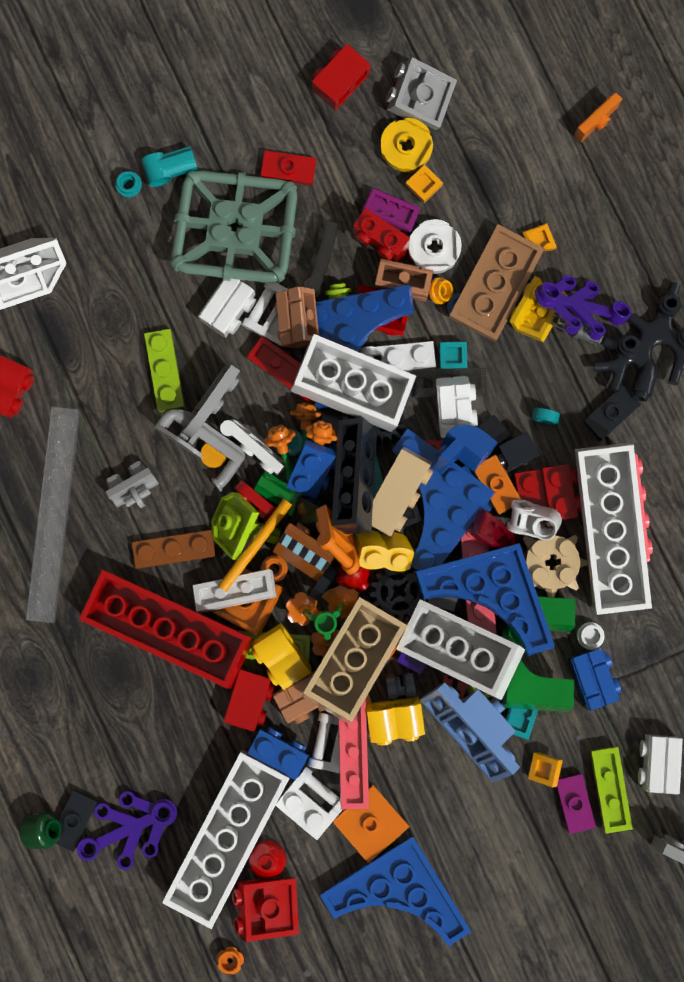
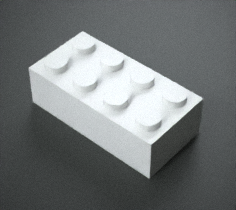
M314 334L309 342L290 391L355 418H364L369 423L392 432L398 426L416 376Z
M421 599L396 648L502 700L525 651L521 646Z

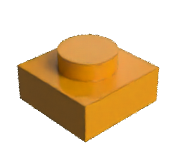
M423 165L406 182L405 186L424 204L443 186V182L426 165Z
M535 752L528 779L549 787H557L563 760Z

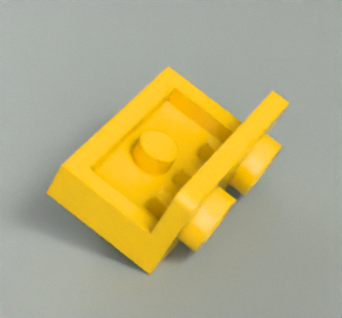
M534 276L531 283L526 285L519 305L515 306L512 310L510 323L516 332L544 343L552 328L551 319L555 311L552 308L541 306L536 300L534 292L543 283L540 278ZM565 292L561 293V295L568 296Z

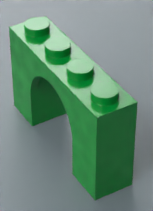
M538 597L549 630L571 632L575 626V599ZM506 624V629L501 631V637L520 646L518 637ZM520 660L502 698L503 708L570 712L574 707V680L537 676L530 672L522 660Z

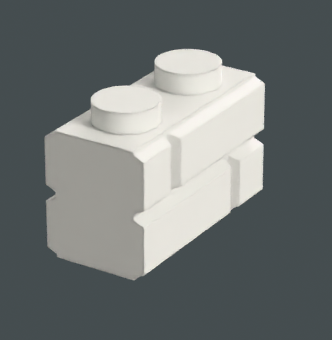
M231 279V281L222 280L198 315V318L202 323L225 338L229 333L233 335L241 324L239 318L243 312L249 313L255 305V291L238 279Z
M467 376L436 379L441 437L445 438L450 429L459 425L477 426V411L471 409V401L476 400L475 384H470Z
M645 734V741L641 740L639 749L640 757H644L643 768H639L638 783L642 785L643 790L653 793L680 794L682 738Z

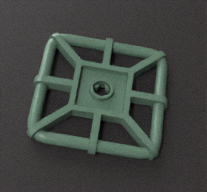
M189 171L186 173V178L182 185L178 213L174 217L176 227L171 251L172 268L175 271L187 274L221 277L224 281L238 279L265 283L282 282L288 270L292 238L295 237L296 233L294 221L297 206V186L292 181L246 176V173L239 172L237 175L211 171ZM201 181L237 185L235 201L216 199ZM245 186L280 190L261 204L243 202ZM193 187L211 207L209 219L190 217L188 215ZM287 199L283 226L263 225L264 214ZM238 223L242 228H237V231L233 232L229 225ZM186 227L207 230L206 240L185 255H182ZM261 236L281 238L278 267L259 248ZM209 251L227 253L225 267L193 264V262ZM235 254L254 256L267 272L233 268Z

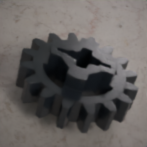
M384 567L385 575L377 573L376 579L378 583L371 582V588L376 592L370 593V599L377 600L372 605L394 618L397 617L401 622L404 621L406 616L410 620L419 600H423L415 577V573L418 570L410 573L409 570L390 571ZM402 577L403 580H393L392 578ZM413 585L415 586L417 591L416 600L414 599V596L410 594V590L412 589ZM382 588L386 593H388V597L386 598L385 602H383L381 598ZM401 589H404V597L399 595L397 598H394V590L399 592ZM396 607L406 608L405 610H394Z

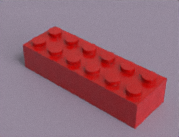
M105 570L101 571L79 618L80 621L224 688L233 687L255 639Z

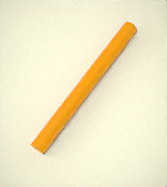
M285 499L281 501L218 586L225 592L229 590L291 508V503Z

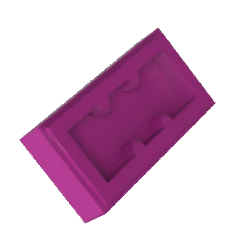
M372 188L362 212L367 208L393 227L410 234L421 208Z
M582 773L559 778L557 791L568 833L573 834L596 828Z

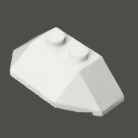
M31 238L0 249V310L52 292L62 270L66 266V260L57 238Z

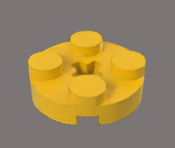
M404 118V120L390 123L385 128L381 137V156L393 169L414 173L425 165L431 157L433 150L432 137L428 127L421 121L414 118ZM408 139L411 140L413 149L402 150V145L399 143L401 141L406 142Z

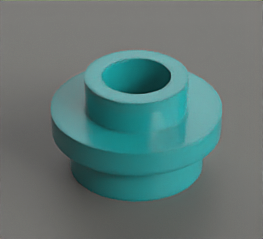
M125 171L116 178L115 187L121 196L131 198L138 195L141 191L142 181L135 172ZM131 181L134 183L132 188H125L127 182Z

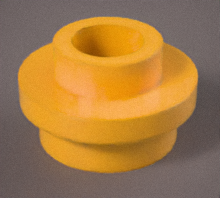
M435 278L429 288L431 300L435 304H444L449 301L453 296L452 284L444 278Z

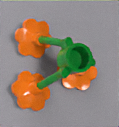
M338 585L335 590L330 591L327 595V600L330 603L329 611H321L319 613L316 608L317 601L307 596L304 592L296 593L293 599H289L286 602L287 618L290 622H297L301 626H306L310 620L314 621L318 632L312 634L311 642L313 643L312 651L316 656L322 655L325 657L339 633V630L336 629V618L339 616L347 618L357 602L358 592L355 589H348Z

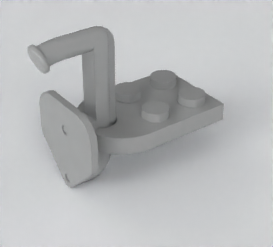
M233 365L222 368L192 413L178 409L166 411L154 426L170 440L197 458H202L203 454L193 448L192 445L197 438H200L230 459L222 472L215 479H211L214 486L220 492L244 461L245 453L239 446L206 424L205 421L210 414H216L222 407L224 401L221 398L225 392H231L238 384L240 379L237 375L240 370ZM173 420L183 426L181 430L183 433H180L179 436L167 430Z

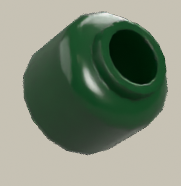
M30 813L23 818L19 827L20 840L29 849H49L55 845L61 834V825L52 813Z

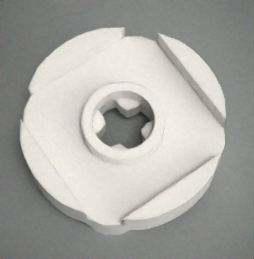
M438 219L424 221L410 236L408 249L410 259L413 261L414 266L419 267L420 270L426 268L433 270V274L443 273L453 268L461 252V238L458 232L445 221ZM433 240L437 241V245H442V249H439L437 253H432V250L427 248Z

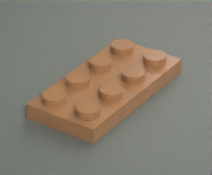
M497 224L448 318L496 342L544 248Z

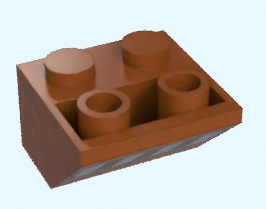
M299 522L296 526L289 523L273 552L318 582L335 557L328 550H323L318 546L317 541L310 537L312 534L311 530Z

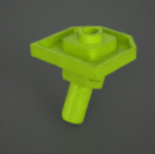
M235 492L221 498L212 518L213 540L232 560H238L247 540L252 541L253 537L256 536L264 525L258 522L259 512L240 493ZM275 528L266 539V542L272 544L278 542L281 531Z

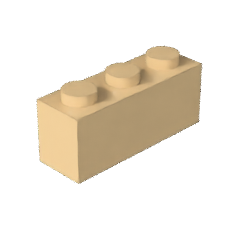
M406 447L401 449L373 500V527L389 536H392L394 530L401 531L407 520L403 516L407 507L413 509L420 497V494L416 492L421 483L426 485L433 473V470L429 469L432 464L430 460Z

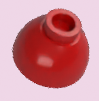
M341 565L337 569L334 579L343 587L362 592L370 585L368 580L370 569L360 566L356 573L350 575L342 569Z
M265 840L257 843L249 856L251 871L261 879H273L279 876L286 866V853L282 846L274 841Z

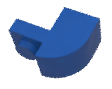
M459 425L453 427L447 432L441 443L442 447L435 456L438 458V461L433 469L440 475H443L459 459L475 472L489 457L497 441L475 426Z

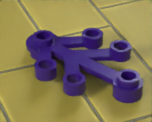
M564 275L556 284L546 282L539 285L534 292L535 298L541 306L552 308L565 321L563 327L566 332L576 334L582 327V320L589 327L587 334L593 340H600L606 333V329L589 313L607 317L608 321L616 326L624 324L632 315L630 307L622 301L614 302L611 307L584 301L587 298L593 299L600 291L599 286L593 281H587L579 291L570 297L561 295L562 292L570 293L576 286V280L570 275ZM565 307H569L578 317L573 316Z
M131 790L124 791L119 797V803L122 807L130 808L132 806L148 813L137 818L112 809L111 805L107 802L99 803L94 809V814L98 819H108L123 826L97 839L94 837L84 838L77 846L78 856L85 861L93 860L99 854L100 849L129 836L123 853L117 859L118 867L122 870H128L135 862L133 855L143 828L153 824L149 840L142 846V853L147 858L155 857L159 852L158 843L164 826L172 824L177 817L176 805L171 800L165 798L153 803L136 797V794ZM124 795H131L133 799L131 804H126L123 801ZM100 806L107 808L108 813L106 816L100 815ZM162 807L167 808L169 811L168 816L162 817L159 814V809ZM87 843L93 844L94 852H87L85 845ZM148 844L154 845L155 853H148L146 846ZM123 856L129 857L130 865H123L121 858Z

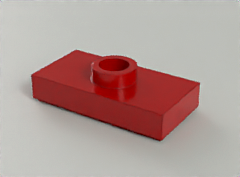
M264 151L261 177L313 186L317 159Z

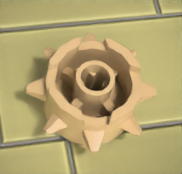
M526 535L523 537L527 550L524 552V558L534 587L545 589L548 597L554 598L559 588L566 586L574 590L579 588L576 576L579 573V568L588 565V561L579 557L575 547L578 540L576 535L568 539L555 535L550 540H535ZM550 556L557 562V565L553 566V570H550V566L545 565V560L550 559Z

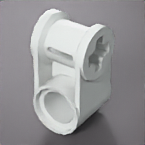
M517 499L511 503L513 511L511 520L507 522L506 528L516 534H524L541 540H550L556 535L562 523V517L553 508ZM542 521H549L553 527L548 528L544 526Z

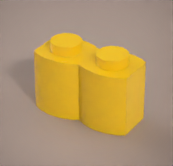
M371 530V533L354 535L361 567L366 569L385 567L391 571H406L411 568L414 551L405 535L393 532L392 536H389L386 533L380 534Z
M282 623L254 640L252 653L259 664L264 663L270 671L267 674L275 686L279 684L285 690L311 673L309 661Z
M419 697L401 698L394 701H382L366 705V717L371 743L382 746L391 744L392 740L395 739L415 741L419 739V736L425 735Z

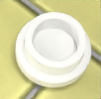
M588 622L579 627L577 640L586 649H596L604 641V631L598 624Z

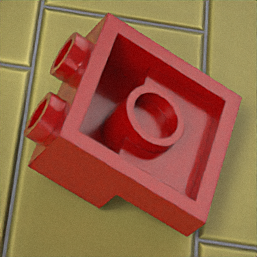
M365 208L353 225V233L356 234L355 238L366 246L371 244L377 248V253L386 260L390 261L393 259L396 262L399 259L403 260L408 253L410 237Z
M569 464L513 474L516 491L521 500L557 510L562 517V521L575 519L578 517V512L582 511L580 496H575L573 486L577 485L575 469L570 470ZM543 520V521H542L543 524H544V523H550L549 521H546V520Z
M296 878L255 879L237 882V889H234L232 893L233 903L235 906H238L239 917L234 918V930L237 935L240 934L242 940L251 942L299 935Z

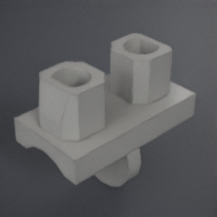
M137 461L128 468L132 477L123 481L119 474H115L106 480L109 489L106 493L117 508L123 504L129 507L136 502L140 508L145 507L146 504L143 498L151 494L149 489L159 484L150 469L146 468L140 461Z

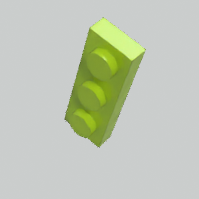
M171 329L145 333L158 412L185 408Z
M614 746L590 750L604 833L632 830L619 748Z

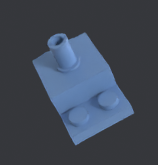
M446 683L426 693L420 699L424 707L492 783L513 775L520 768L515 762L514 755L502 747L515 733L512 726L500 714L505 709L503 708V700L501 701L493 697L488 701L479 689L460 700L458 692Z

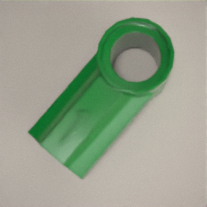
M267 471L261 476L254 489L258 494L276 505H279L283 499L291 503L292 506L286 513L293 517L298 496H304L302 493L286 488L285 482Z

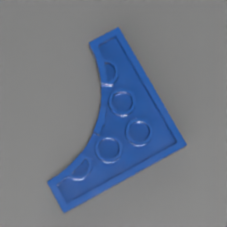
M409 285L316 302L319 336L358 352L367 341V336L381 325L384 326L400 317L414 314L412 288ZM315 401L316 408H329L328 406Z
M407 429L392 451L399 455L401 449L406 447L430 460L432 464L429 469L433 470L427 484L421 483L419 485L424 503V527L411 566L420 571L444 563L475 521L478 510L484 509L495 492L456 463H453L443 475H440L433 469L438 461V458L435 457L438 450Z
M520 543L416 571L415 577L423 600L450 597L468 600L486 607L504 620L513 630L525 649L526 656L551 650L555 647Z
M413 835L320 893L321 899L334 919L348 912L367 908V906H386L405 912L408 911L423 919L442 937L448 947L471 933V929Z

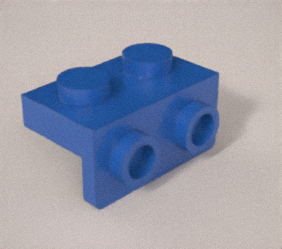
M305 440L288 478L286 488L316 499L320 490L325 491L328 485L330 475L327 474L330 468L335 470L337 443L332 442L330 448Z

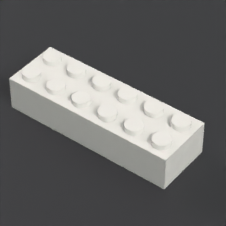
M621 443L575 449L593 609L597 615L651 609L652 604L634 445L631 443Z
M245 750L240 752L162 902L212 929L290 778L249 756Z

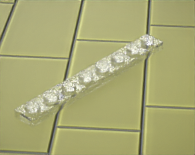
M51 408L27 607V621L55 623L80 417V410Z

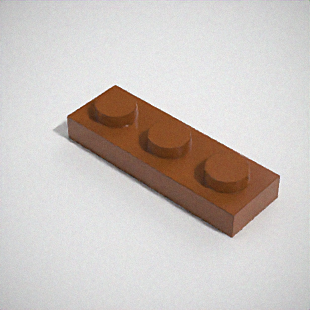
M212 530L132 542L135 569L216 557Z

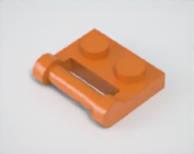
M326 505L316 509L318 517L316 526L320 533L317 538L318 546L323 550H328L342 564V569L347 574L352 575L356 573L360 567L354 534L346 535L331 526L332 511Z

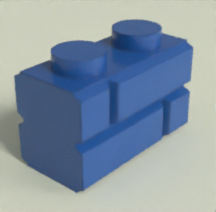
M596 648L568 657L585 710L591 711L620 700L618 694L622 693L618 679L611 676L609 668L612 667V661L607 651L603 652L602 648Z

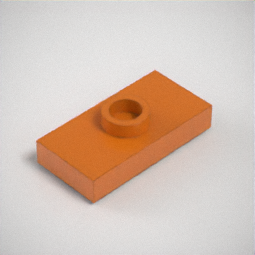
M613 93L578 126L574 137L581 143L596 128L599 131L603 129L611 120L609 116L618 108L622 98L617 93Z
M496 455L485 460L474 472L480 482L495 492L490 502L497 515L509 510L513 500H521Z

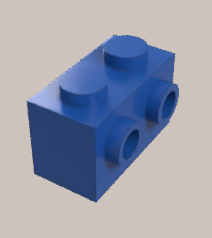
M270 726L267 729L262 727L247 754L296 781L309 756V752L305 751L307 747L294 739L289 742L281 738L283 734Z

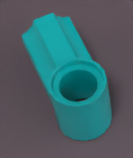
M190 146L167 154L161 152L152 153L141 160L149 186L151 187L165 185L173 177L186 174L191 170H198Z

